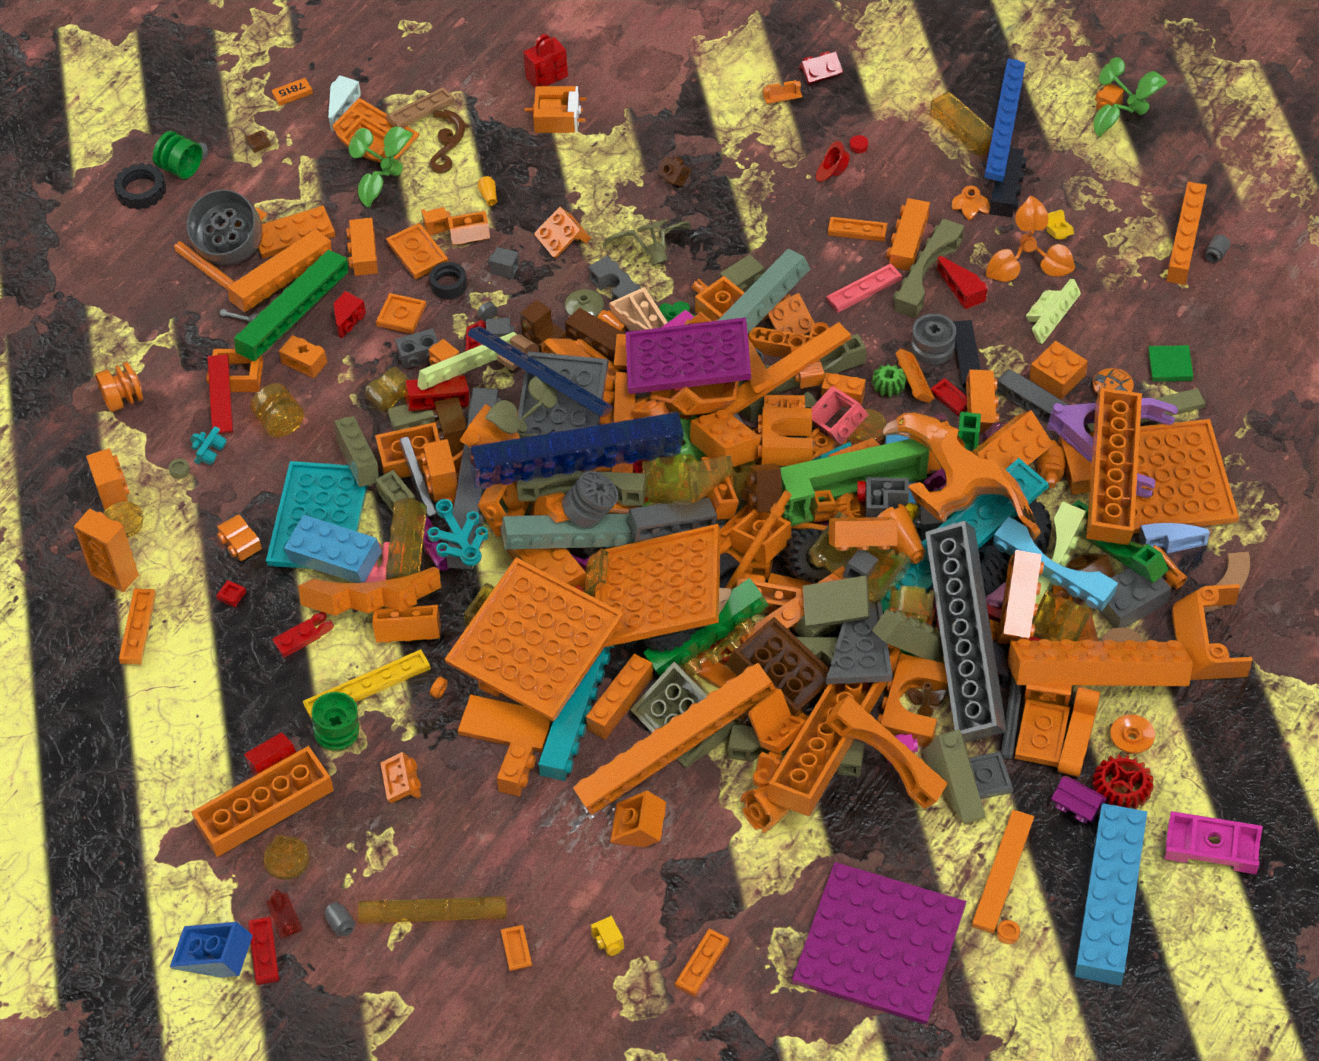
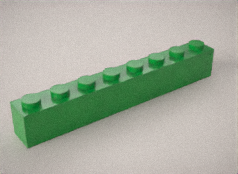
M331 250L321 255L281 295L274 299L265 310H262L253 321L249 322L240 333L236 334L234 338L235 353L255 362L348 273V258Z

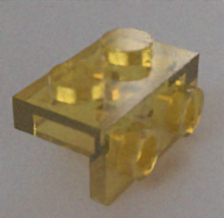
M602 548L589 558L586 565L584 593L594 598L595 592L606 584L608 552Z

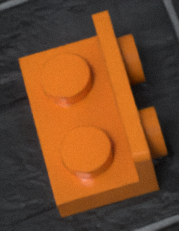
M401 752L380 763L386 797L389 802L394 803L410 794L415 798L421 797V783L416 772L417 763L412 757L410 758Z

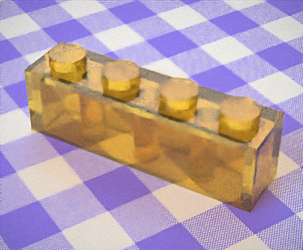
M949 91L931 101V116L938 120L946 130L954 134L959 141H962L970 151H973L978 156L989 151L993 129Z
M409 497L394 502L388 562L386 565L387 580L420 572L427 505Z

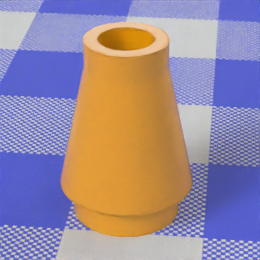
M489 176L480 178L477 185L479 192L488 206L495 205L498 202L495 181Z

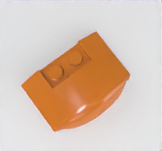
M358 98L332 125V128L335 130L338 138L348 148L356 130L360 128L370 130L374 139L368 148L383 158H387L383 150L385 147L384 138L387 132L394 126L386 120L388 114ZM408 126L403 128L412 132L413 136L394 158L398 159L419 137L420 133ZM367 151L362 156L368 160L381 163L380 159Z

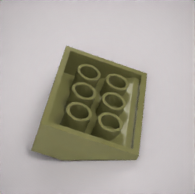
M673 662L630 710L653 732L655 729L662 728L668 724L673 717L687 711L692 704L699 703L705 699L709 692L683 666ZM734 719L677 759L688 768L725 741L731 734L732 726L739 725V723Z

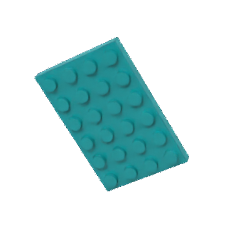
M289 462L266 559L267 566L312 569L290 562L284 550L303 514L358 532L368 485L358 486L349 465Z

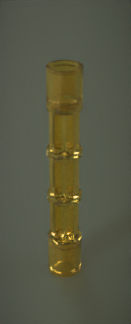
M485 896L473 898L359 901L358 919L359 924L507 919L506 896Z

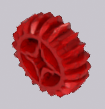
M1118 754L1116 759L1110 755L1107 761L1102 760L1100 766H1097L1092 779L1093 790L1107 797L1105 803L1108 802L1109 805L1125 808L1132 807L1136 810L1139 805L1144 806L1146 800L1150 799L1154 788V779L1150 775V768H1145V762L1137 763V757L1133 760L1129 759L1128 754L1125 758ZM1112 774L1113 778L1107 783L1105 779ZM1139 783L1141 787L1134 792L1133 787Z

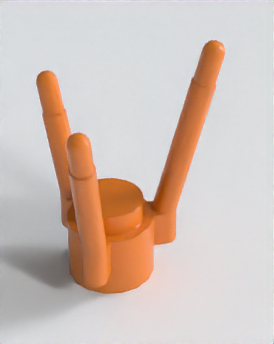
M1154 545L1153 548L1163 554L1166 564L1170 567V570L1165 574L1167 578L1165 582L1171 588L1173 586L1176 590L1184 585L1188 577L1176 567L1160 547Z

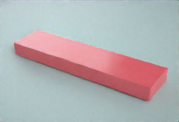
M890 263L826 296V301L839 313L901 281L902 275Z

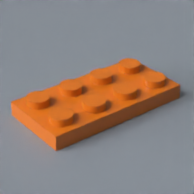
M319 206L262 224L263 234L258 249L262 259L277 255L315 229L328 239L336 237L324 206Z

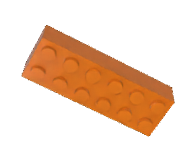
M307 746L193 810L191 813L196 827L215 856L219 857L333 792L334 789L331 777L311 748Z

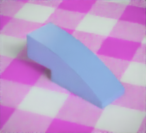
M1154 523L1141 525L1138 538L1143 545L1149 544L1152 547L1154 545L1160 548L1164 547L1166 553H1172L1207 545L1210 532L1208 529L1187 524Z

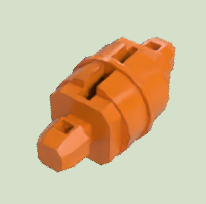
M1051 440L1053 445L1038 457L1037 468L1038 475L1048 482L1049 488H1055L1056 483L1060 482L1061 477L1064 475L1066 463L1063 449L1058 446L1055 440Z

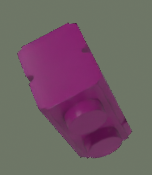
M1068 776L1062 777L1058 788L1051 798L1052 801L1056 802V808L1066 813L1068 810L1076 814L1075 818L1086 824L1088 821L1095 822L1100 813L1102 803L1104 804L1107 797Z

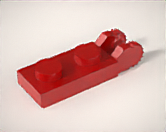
M319 612L313 615L311 619L273 638V644L283 658L320 639L321 636L333 629L334 624L330 620L325 621L327 620L325 612Z

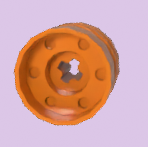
M127 361L122 363L123 373L118 365L115 366V376H112L108 369L95 373L99 389L111 413L124 408L123 398H126L130 405L134 404L133 394L138 402L143 401L139 378Z

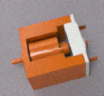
M536 86L534 104L532 108H524V111L533 113L535 133H577L579 122H585V118H579V114L583 111L579 101L587 100L586 97H579L578 86Z

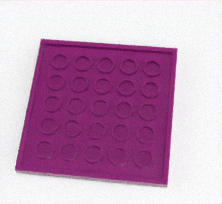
M834 862L792 978V984L927 1025L967 901Z

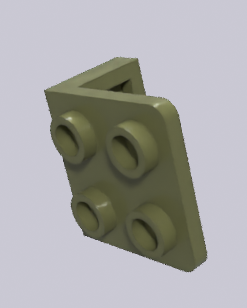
M407 404L388 409L394 431L435 422L432 410L408 411Z

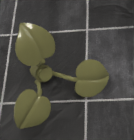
M668 219L658 220L652 224L639 227L637 232L650 229L654 243L649 245L650 249L647 248L635 230L619 232L605 239L603 247L605 248L610 242L619 237L634 236L646 251L647 256H651L654 265L668 260L665 252V234L677 229L691 230V225L688 221H683L659 231L661 243L657 242L653 228L658 229L661 225L667 224L669 222Z
M535 376L530 380L528 389L532 398L538 401V403L522 418L517 416V409L514 404L507 400H502L491 407L485 419L493 422L505 433L514 434L517 432L522 440L525 438H535L531 441L533 452L547 465L553 436L548 433H542L540 436L538 434H525L527 425L524 420L539 408L541 404L547 409L552 408L557 402V391Z

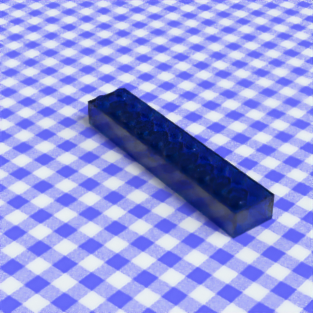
M675 412L471 446L470 468L475 488H489L496 484L507 485L519 480L530 481L537 477L549 478L555 474H571L579 470L590 471L596 467H613L620 463L632 464L638 460H654L662 456L673 457L681 451L684 432L679 413Z

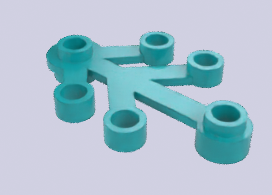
M448 499L439 500L436 504L437 514L445 518L452 533L432 527L428 530V538L432 542L441 539L460 545L461 549L449 547L447 543H439L436 547L437 555L439 557H446L448 555L459 557L462 563L467 566L478 564L482 559L479 548L482 542L488 538L487 528L481 526L475 530L476 537L471 545L467 540L473 527L480 522L479 514L476 511L469 512L466 516V523L461 530L452 514V502Z

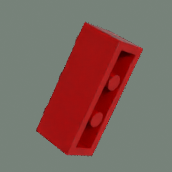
M455 376L424 390L417 386L418 379L405 380V399L408 411L436 409L434 402L455 397L459 398L461 407H468L469 389L465 376Z

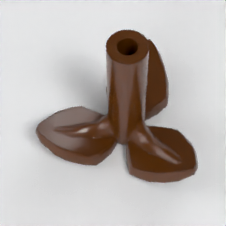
M925 682L923 684V692L908 688L907 693L914 705L922 704L917 710L918 714L931 717L934 711L930 705L939 706L945 698L946 691L937 690L931 693L932 684Z

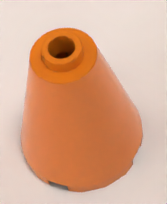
M898 504L900 508L897 509L893 507L886 509L877 517H893L898 520L897 545L890 546V549L909 564L919 563L924 558L925 549L908 509L902 504Z
M769 785L748 790L741 796V803L744 801L745 808L742 810L747 821L754 829H762V833L771 830L791 810L768 801Z

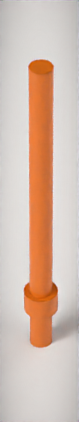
M784 491L778 502L773 504L769 517L725 588L732 590L735 588L738 578L742 577L777 518H781L784 513V507L792 496L790 492Z

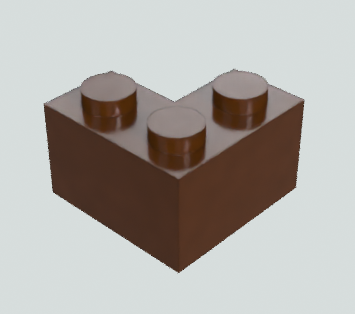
M537 299L520 312L522 335L537 344L540 353H542L541 343L546 339H567L566 332L552 323L551 309Z
M775 463L750 466L748 480L744 481V488H742V497L757 512L770 511L773 504L777 503L782 496L781 468Z

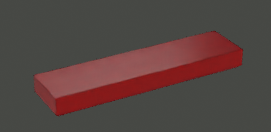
M228 354L207 356L212 429L214 426L219 428V434L234 433Z

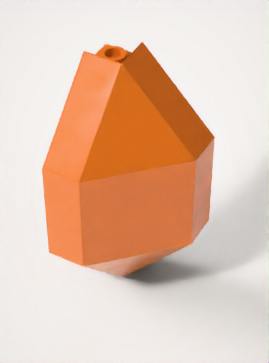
M700 311L691 320L687 319L684 325L711 322L712 320ZM739 381L688 388L685 386L681 391H675V389L651 391L649 399H655L656 402H665L669 412L678 414L715 413L718 410L726 409L736 401Z

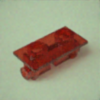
M278 889L273 890L266 904L281 939L302 931L303 929L287 892L283 894Z

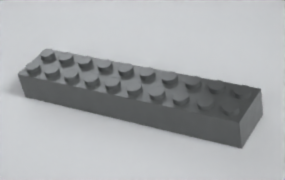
M966 521L925 532L955 730H961L965 742L1005 733L1007 730L975 528Z

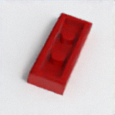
M271 916L249 920V932L253 935L251 949L256 985L280 981Z

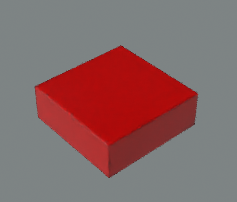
M227 580L216 597L217 600L236 607L246 593V589Z

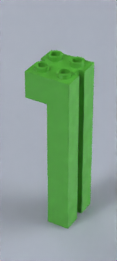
M907 439L781 467L782 494L784 491L792 494L784 507L785 511L782 517L791 522V526L814 521L810 510L811 498L815 497L814 491L830 490L834 499L845 493L850 494L852 492L857 494V481L866 482V477L909 478V482L926 479L929 449L913 439ZM818 497L819 502H823L825 497Z

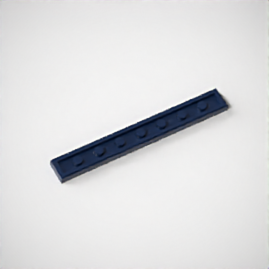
M479 326L469 330V337L530 374L537 376L540 380L596 414L604 416L611 413L612 405L483 327Z

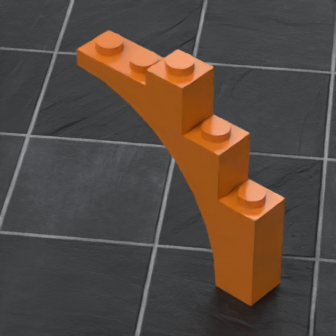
M431 567L405 577L377 582L338 583L312 579L298 585L302 606L335 616L350 608L365 613H371L383 606L404 611L416 605L417 599L440 589L441 581L439 568Z

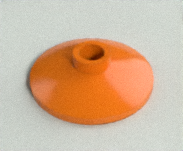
M1129 714L1121 716L1114 721L1110 736L1114 745L1120 750L1131 754H1138L1147 751L1153 745L1155 730L1152 724L1144 717Z

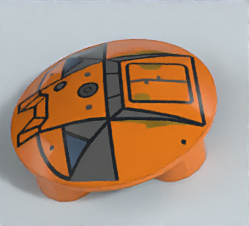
M1107 368L1095 375L1093 391L1099 394L1100 388L1103 387L1132 392L1134 383L1131 376L1125 371Z

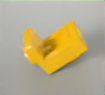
M1062 209L1048 213L1049 219L1046 230L1051 236L1061 240L1074 234L1073 227L1065 221Z

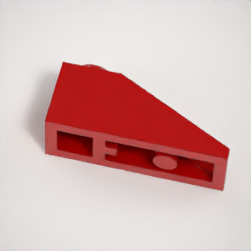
M943 256L937 257L936 270L964 309L986 301L988 288L985 282H982L976 274Z

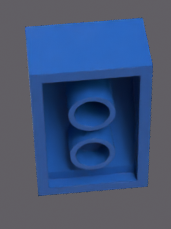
M238 922L184 926L170 967L175 970L221 978L239 976L253 935Z

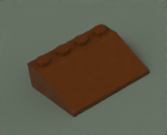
M775 617L735 649L726 662V665L737 676L742 674L747 667L759 663L774 687L782 690L790 713L795 717H798L828 686L826 684V677L829 673V668Z

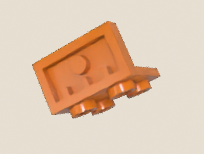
M559 207L534 233L554 258H557L574 239L577 241L581 239L585 243L591 239L590 235L572 214L562 207Z

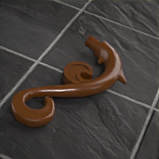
M435 110V118H442L443 121H448L449 124L453 123L456 127L454 135L452 130L448 128L441 129L438 132V141L445 146L435 153L429 163L430 168L434 172L443 174L450 171L453 166L451 158L444 154L457 146L464 136L465 127L469 128L470 125L453 111ZM442 156L445 163L442 165L436 164V160Z

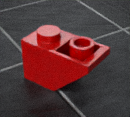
M347 291L333 303L340 338L351 332L357 322L362 320L366 314L364 300Z

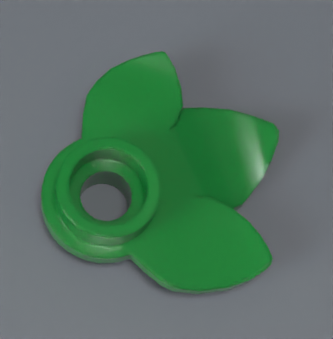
M683 301L675 302L673 305L662 303L659 310L666 321L669 322L683 311L687 310L689 312L690 305Z

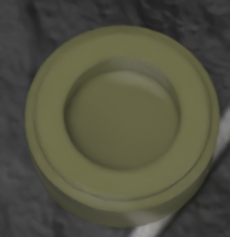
M175 459L169 464L170 475L175 479L185 478L190 473L189 464L185 459Z

